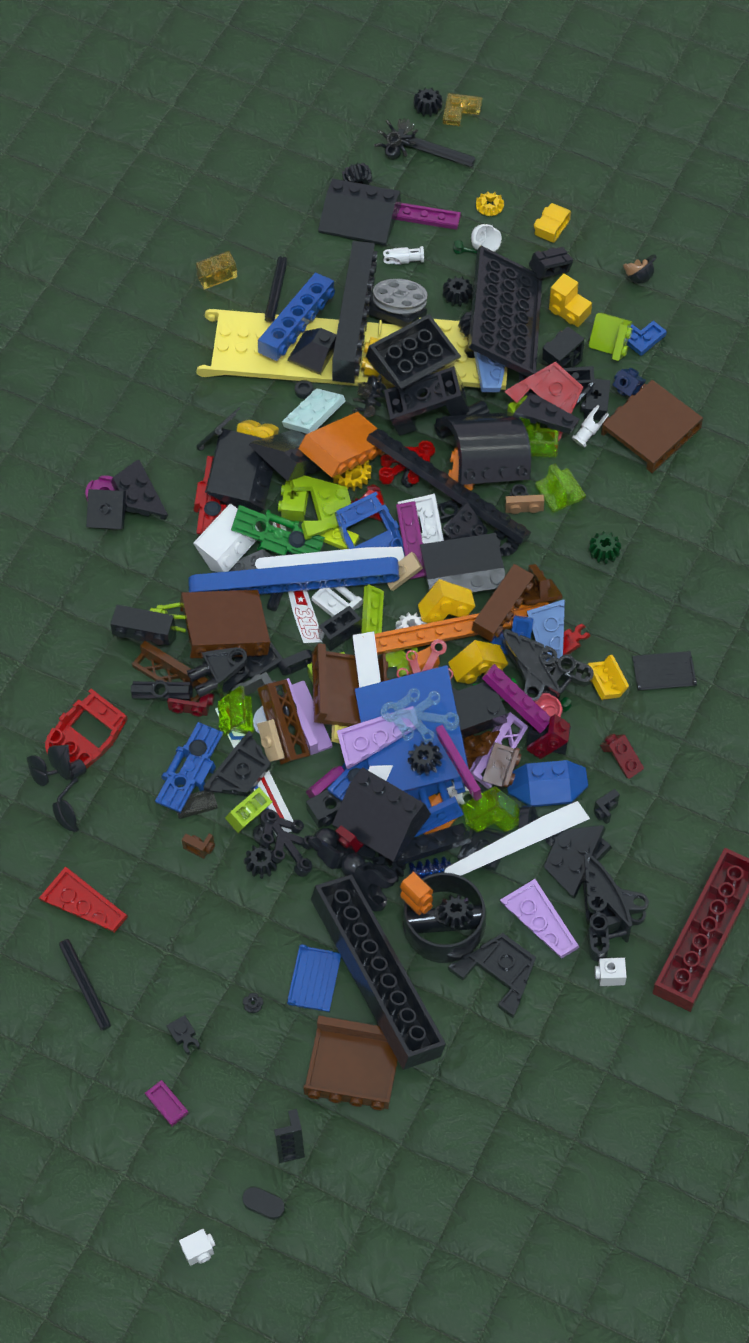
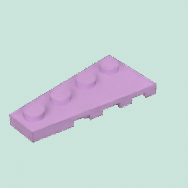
M414 706L338 730L337 734L347 769L419 728L420 725Z
M536 879L500 900L513 915L561 959L579 948V945Z

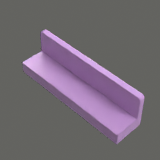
M288 678L287 681L293 700L297 705V714L310 755L332 748V742L324 724L314 722L313 699L305 681L292 685Z

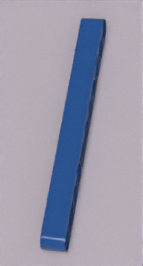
M395 557L196 574L188 578L189 592L258 590L259 594L389 583L398 581L400 575L398 559Z

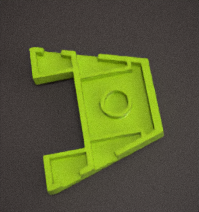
M305 475L289 481L292 491H311L318 521H303L301 524L305 540L311 539L312 536L317 534L322 535L328 530L339 528L335 512L351 504L347 487Z

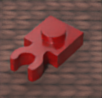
M579 624L574 632L571 629H567L564 632L563 655H568L581 646L579 640H586L591 636L588 632L581 635V630L585 628L584 624Z

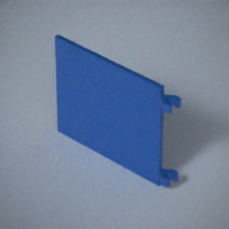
M447 665L355 688L361 723L414 706L420 725L419 728L368 757L369 767L393 765L387 782L404 792L454 780L457 794L466 792L462 778L440 743L436 733V727L443 725L468 767ZM421 741H424L425 745L429 741L432 742L433 746L439 747V752L443 755V758L440 759L442 766H436L437 773L431 770L429 776L425 772L421 776L418 775L417 771H412L410 768L411 764L408 763V758L411 757L408 754L409 751L415 750L414 744L419 747Z

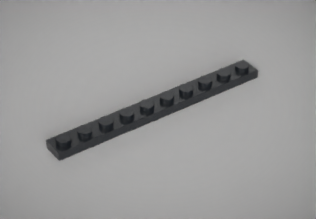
M376 429L368 435V442L461 505L468 503L476 515L520 545L529 538L531 532L524 525L517 523L508 514L496 509L493 504L484 501L477 493L471 492L463 484L461 485L450 478L447 473L440 471L431 462L419 457L416 452L409 450L400 441L388 436L385 431Z

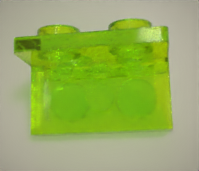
M556 463L549 466L546 478L535 483L540 494L544 495V500L552 512L561 510L586 498V494L570 470L566 468L560 471Z
M239 686L218 702L219 728L223 732V737L232 731L246 734L248 731L254 732L252 700L250 696L245 695L244 686Z

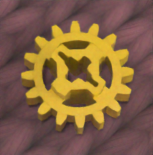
M369 460L362 465L355 466L352 470L348 469L343 474L334 476L333 482L345 486L347 489L352 487L353 491H355L357 486L362 489V483L367 485L368 479H371L372 470Z

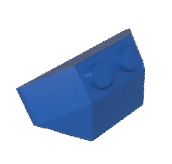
M568 760L525 764L513 770L512 773L515 774L512 785L507 787L508 795L514 796L528 806L571 804L588 788L586 767Z

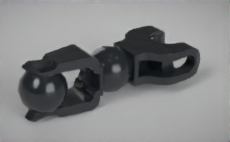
M321 828L313 837L308 838L309 844L317 851V855L329 868H341L345 876L352 874L372 911H382L385 909L387 897L381 888H389L397 880L396 874L384 864L374 865L370 861L366 863L362 855L355 853L350 847L345 848L338 841L339 836L336 831L330 828Z

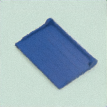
M301 944L298 950L287 1004L330 1012L341 959L340 953L311 948Z

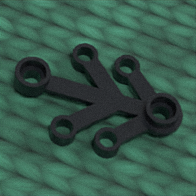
M272 809L263 810L260 814V823L264 827L263 835L260 838L261 845L265 847L271 845L274 840L271 835L273 829L277 836L271 859L276 863L282 862L285 857L283 846H285L296 862L294 866L295 873L301 877H306L312 870V863L309 859L302 857L293 843L301 845L308 850L312 849V846L307 843L308 838L312 836L307 835L303 838L282 829V827L288 828L293 833L298 834L304 828L301 820L291 822L280 818L277 812Z

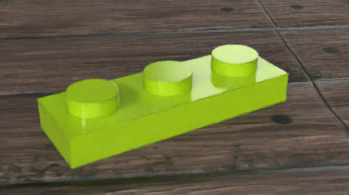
M370 584L364 587L361 634L373 631L374 634L382 632L384 591Z

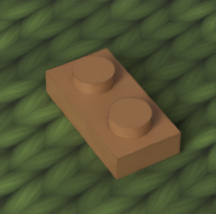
M544 495L506 496L505 499L506 513H537L544 510Z

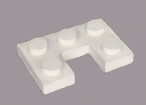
M435 494L398 502V504L411 501L416 502L418 518H420L423 532L421 533L423 544L444 541Z

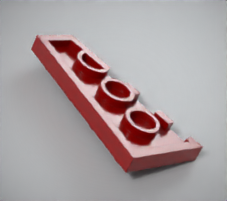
M66 866L39 897L43 902L114 933L128 918L124 912Z

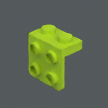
M597 313L589 347L613 354L612 359L619 361L626 356L628 346L626 345L632 335V321L604 313Z

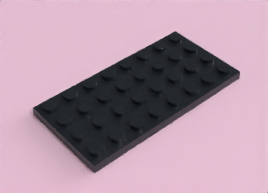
M482 245L477 249L468 348L529 377L536 373L542 279H539L532 270Z

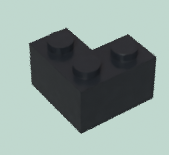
M567 327L563 331H559L551 342L548 341L543 346L542 359L549 365L557 362L562 368L576 367L583 358L585 339L570 327Z

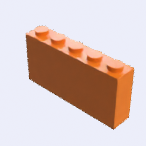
M359 412L306 434L298 448L330 477L338 474L341 475L346 470H352L355 466L362 465L366 461L373 460L376 456L385 453L367 441L368 435L378 428Z

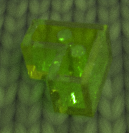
M521 417L528 433L531 456L557 457L559 431L550 428H540V422L533 424L529 422L530 419Z
M496 786L482 793L481 799L477 801L471 799L462 804L466 824L477 833L492 824L497 825L504 832L519 825L518 804Z

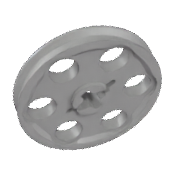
M388 279L375 285L373 289V302L379 308L391 313H415L426 306L427 291L420 284L410 280Z

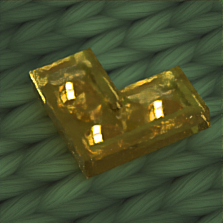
M448 93L443 124L460 126L462 113L480 115L482 97Z

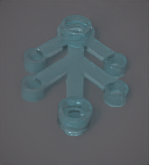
M416 688L410 689L408 695L397 703L387 702L381 708L382 718L388 722H394L405 740H411L414 737V730L411 727H407L401 718H407L413 723L422 735V740L425 743L433 742L434 733L432 730L427 729L422 721L442 723L448 730H455L460 723L459 716L453 712H449L446 715L423 712L430 706L440 702V694L437 691L430 692L427 699L411 710L403 708L412 701L416 702L420 699V691ZM416 692L418 696L413 698L410 696L411 693ZM436 695L438 696V699L433 701L431 700V696ZM392 708L395 710V712L393 714H389L387 712L388 709ZM453 717L455 718V721L453 723L448 722V718ZM405 731H411L412 733L410 736L404 735ZM429 733L432 735V737L430 739H426L424 737L425 734Z

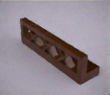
M147 641L140 645L141 654L132 663L133 668L155 681L163 680L167 682L169 680L171 682V680L179 678L183 682H191L187 674V670L191 668ZM144 658L152 661V666L143 667L140 663ZM165 669L168 676L159 677L156 675L155 670ZM202 677L191 682L192 688L207 682L208 679ZM199 694L187 701L199 702Z
M287 679L268 683L257 688L267 721L274 719L284 753V758L279 759L280 764H286L310 756ZM282 685L283 697L277 694L276 686ZM283 705L289 707V716L283 713ZM289 724L295 727V735L289 733ZM295 743L301 746L302 754L296 755Z

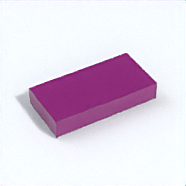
M342 766L332 768L306 791V794L309 798L320 794L345 770Z
M162 1080L145 1092V1096L171 1127L189 1114L188 1110Z

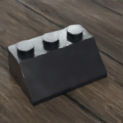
M116 605L110 624L112 635L120 638H133L137 641H149L157 645H170L176 639L174 615Z

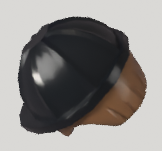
M655 254L651 255L641 262L636 260L634 264L625 263L623 267L627 274L626 276L636 283L647 282L653 276V262L657 256Z

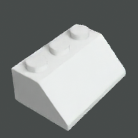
M229 504L193 543L211 571L228 572L257 541L231 531L237 508L232 504Z

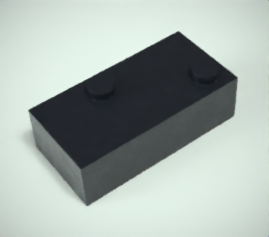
M486 682L453 693L462 738L507 723V714L499 694Z

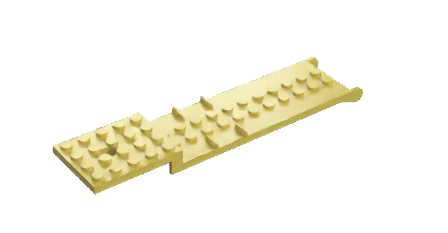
M216 309L205 311L206 319L211 322L218 320L212 364L211 366L201 365L197 367L196 373L201 377L234 375L293 381L307 380L317 383L353 386L362 384L364 387H367L369 375L363 374L364 368H361L362 360L359 364V377L355 376L354 383L332 381L333 355L321 375L289 362L288 358L303 333L299 334L296 342L289 346L286 354L281 356L278 361L258 353V339L272 324L265 321L264 313ZM315 318L313 321H310L305 331L322 328L337 334L339 320ZM434 319L461 355L460 359L436 372L455 366L463 386L481 388L475 358H468L466 354L468 351H473L468 348L469 338L464 337L465 335L459 332L458 324L460 321ZM382 320L379 323L367 322V330L364 333L365 342H369L370 337L382 339L403 327L395 324H383ZM362 352V359L366 357L367 353ZM508 367L504 368L501 390H506ZM386 378L381 379L386 388L395 387Z

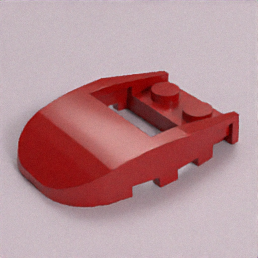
M92 689L88 691L90 694L83 701L77 700L66 714L63 713L59 717V723L55 728H52L45 741L47 754L51 746L69 745L70 763L80 759L85 764L86 769L113 746L128 720L124 713ZM84 710L111 730L110 736L100 748L96 747L71 727Z

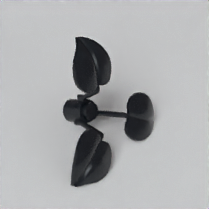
M69 745L49 747L48 758L51 765L56 769L53 771H47L46 763L42 758L36 755L27 757L30 774L38 785H47L49 783L47 775L59 773L66 780H71L52 807L54 816L62 827L73 832L79 831L72 806L66 800H62V798L73 784L78 782L77 778L86 773V766L83 761L77 759L70 763Z

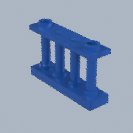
M452 781L406 791L409 795L423 802L431 813V816L415 837L464 815L456 797L450 798L447 788L453 786ZM440 792L443 802L432 807L429 796Z

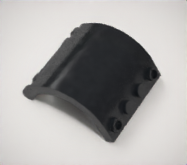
M505 412L442 416V418L436 419L437 429L448 427L455 437L459 454V484L530 480L531 447L527 430L520 418H513V413Z

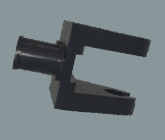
M238 647L206 651L202 653L204 661L202 665L187 670L191 682L207 675L210 678L209 681L195 686L199 698L216 691L219 698L223 699L232 692V689L237 684L243 683L250 673L249 667L246 664V651ZM235 655L243 656L241 661L232 660ZM241 668L245 669L244 673L236 674Z

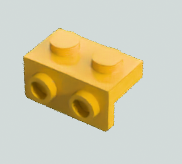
M608 655L602 662L587 664L594 671L592 683L601 700L619 698L629 687L613 655Z

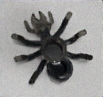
M405 118L402 122L399 119L397 124L398 132H396L389 120H386V123L392 132L387 135L383 131L378 130V133L387 139L388 144L377 143L374 146L385 148V154L389 159H397L401 155V149L404 156L407 157L404 144L410 147L416 144L415 141L408 142L403 140L415 138V134L418 132V129L412 131L415 124L412 123L411 125L409 119L406 122ZM412 131V135H404Z
M371 375L368 377L367 383L357 384L359 386L357 394L366 400L353 398V401H359L366 405L365 408L357 407L353 409V413L360 411L364 412L363 416L365 418L373 417L376 410L372 405L381 407V403L375 400V398L385 397V394L381 392L386 389V386L382 383L381 375H378V377Z

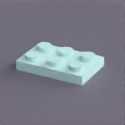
M316 388L282 421L284 428L306 434L317 430L346 401L344 395Z

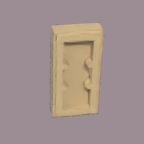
M409 553L398 562L400 578L398 581L387 583L390 590L394 591L423 569L415 553Z
M274 719L258 723L261 744L264 747L268 760L271 762L284 758Z

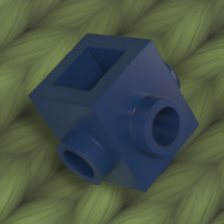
M633 368L621 369L614 377L613 386L618 388L617 391L620 394L630 397L639 392V389L646 380L638 375L639 372Z

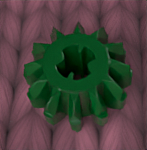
M604 531L602 535L596 533L594 538L590 539L588 550L591 553L592 559L597 558L598 563L604 561L607 564L608 560L614 562L616 557L620 556L621 543L618 536L613 537L612 532L609 535Z

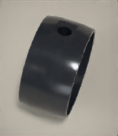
M435 873L424 877L422 880L433 890V893L452 892L460 894L465 898L467 897L473 904L472 912L474 917L470 919L469 926L463 924L462 930H476L467 939L455 944L441 945L429 942L419 936L418 933L452 931L451 925L444 927L443 920H439L440 913L438 912V907L431 908L426 914L418 915L414 910H411L412 908L406 902H404L403 930L410 946L423 958L437 963L456 962L463 959L468 953H472L481 942L486 927V906L480 891L468 879L453 873ZM455 926L453 931H459L460 929L458 926Z

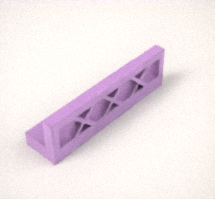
M509 712L507 713V723L496 726L492 730V732L500 731L495 742L502 744V739L508 738L510 747L516 748L528 726ZM512 723L520 728L518 734L512 735ZM492 747L487 755L477 757L469 769L474 779L478 780L487 789L491 788L492 784L483 782L481 773L486 769Z

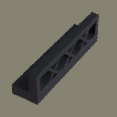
M297 1109L288 1111L290 1126L274 1129L279 1163L305 1158L302 1129Z

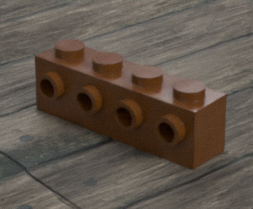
M513 564L474 620L472 631L490 642L495 637L499 638L504 630L503 625L505 622L509 623L513 618L514 609L516 607L520 608L525 593L529 594L533 589L534 575Z

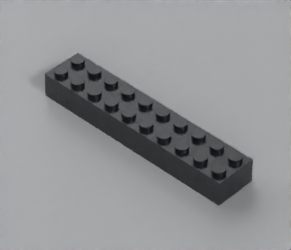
M352 874L315 885L311 901L402 1069L405 1070L440 1058L446 1043Z

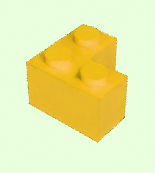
M563 274L551 286L549 310L553 314L565 319L569 324L579 327L591 314L592 302L578 294L579 282Z
M438 579L418 604L422 621L432 623L444 620L448 614L457 617L467 616L474 609L475 603L470 589Z
M474 640L448 662L456 681L466 684L475 682L477 677L482 673H486L493 664L502 671L508 665L500 645Z

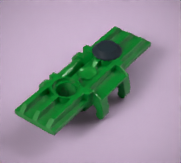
M238 506L231 531L260 541L257 551L267 549L278 553L277 556H284L286 552L304 554L321 551L325 537L315 535L311 539L305 540L303 530L298 526L299 521H291L272 514L270 510H266L265 514L246 507ZM269 521L291 528V531L289 532L270 525ZM257 522L261 523L260 526L262 527L263 532H259L256 530L255 524Z

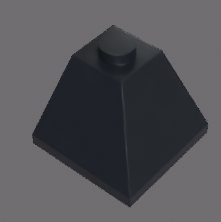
M322 328L304 331L290 354L288 361L321 375L334 353L337 334Z

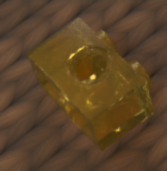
M229 251L196 263L197 277L204 289L237 277L236 263Z

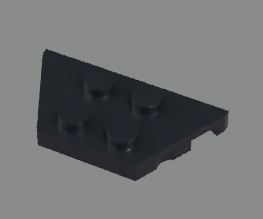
M136 460L112 478L111 484L114 490L126 491L125 511L140 513L145 516H149L151 513L159 515L162 520H166L168 514L140 460Z
M250 731L245 734L205 783V791L248 796L271 768V763L263 754L260 745H257Z
M602 825L559 832L544 865L545 870L574 899L585 878L584 854H591L594 857L606 830Z

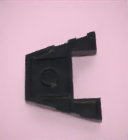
M502 933L480 946L473 953H468L458 962L450 964L448 970L463 981L476 965L510 989L499 1002L498 1007L514 1018L536 957Z

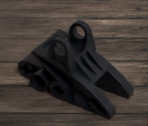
M505 629L502 644L525 683L524 692L527 695L534 694L537 696L532 698L534 702L538 701L543 693H550L560 700L561 694L570 682L580 686H587L592 682L594 671L589 665L575 660L571 655H563L557 658V652L552 647L547 645L544 647L542 643L534 640L531 641L530 638L522 635L518 636L517 633ZM563 666H567V667H569L570 669H564V668H562V667H563ZM584 672L587 673L585 679L581 678ZM563 680L564 683L559 687L558 682Z
M584 854L585 878L583 880L585 919L589 925L587 940L590 957L592 960L599 962V959L607 958L609 939L621 937L625 942H629L632 926L642 924L646 918L645 910L648 908L649 901L643 893L621 889L598 860L591 854ZM640 898L644 900L645 905L643 907L637 906L633 901ZM642 913V918L636 920L631 915Z

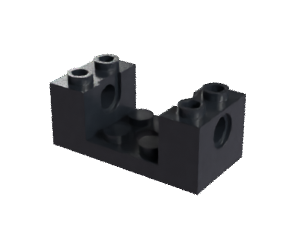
M455 366L430 374L402 390H399L396 386L384 390L390 420L399 436L417 430L413 416L446 405L451 416L470 412L464 386ZM427 392L425 397H420L422 393Z

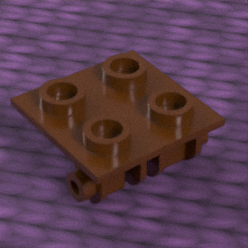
M499 730L494 732L487 731L483 734L471 735L463 739L469 769L477 757L488 754L500 733Z

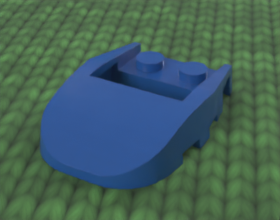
M377 492L335 512L343 542L348 549L402 547L405 557L403 540L398 530L399 525L390 515L387 506L380 503L376 497L378 495ZM378 512L387 531L354 546L346 528Z

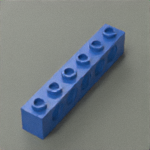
M314 273L258 339V353L275 361L284 356L289 346L296 342L297 337L305 331L310 321H313L316 314L323 310L326 302L333 298L335 294L334 280Z

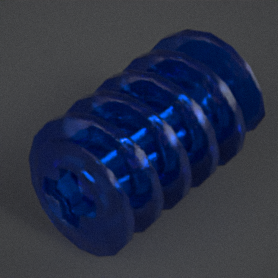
M445 856L441 857V862L434 858L433 864L427 859L424 866L421 861H417L416 867L413 862H410L409 874L415 872L423 879L435 873H444L445 869L451 866L450 859L447 861Z

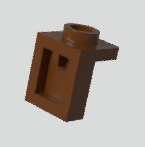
M210 833L204 842L195 835L185 834L182 838L183 849L205 859L207 854H211L215 847L214 837Z

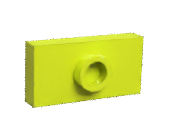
M339 528L328 530L320 535L325 537L324 543L342 550L348 549L343 542ZM347 530L355 546L359 540V535Z

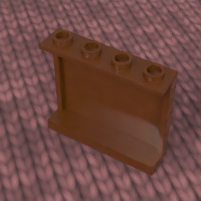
M651 380L648 384H643L637 394L631 395L623 406H619L610 418H606L602 424L601 435L611 434L647 462L646 469L653 473L701 429L703 417L655 381Z
M258 590L181 593L179 606L180 611H184L191 645L190 658H203L202 653L206 651L236 647L244 649L247 656L268 655L270 638Z
M318 643L312 652L314 722L345 727L361 723L355 688H359L355 655L326 651V644ZM382 653L378 659L381 682L389 680L387 678L388 661H386V653Z
M318 1016L317 1032L306 1085H304V1095L311 1099L326 1098L333 1103L349 1102L350 1105L355 1107H361L362 1105L371 1106L372 1109L378 1111L389 1109L398 1060L381 1028L371 1024Z

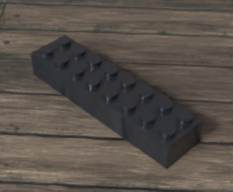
M353 241L332 359V381L354 383L355 376L359 377V364L362 360L363 352L362 346L364 347L365 342L364 333L367 330V317H369L370 312L369 303L372 300V288H374V273L377 270L378 251H374L375 243Z

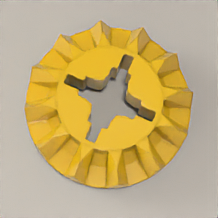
M487 191L486 194L481 193L480 197L477 198L476 208L483 215L494 216L503 210L504 200H502L501 195H496L495 192L491 194Z

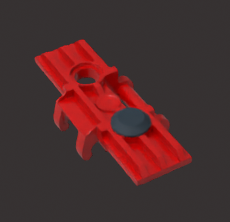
M207 456L205 476L203 481L198 482L194 512H199L196 533L200 535L228 506V504H220V500L205 493L214 456Z

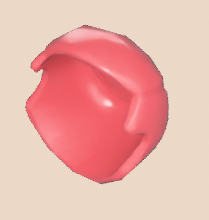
M543 693L540 699L535 702L550 717L554 714L561 717L563 711L561 702L550 693Z

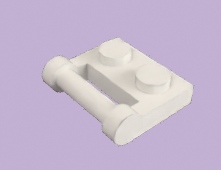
M346 587L319 589L312 596V601L331 617L348 606L355 610L363 604V599L360 596L354 595ZM332 589H336L351 602L347 603L344 599H342L339 595L332 591Z

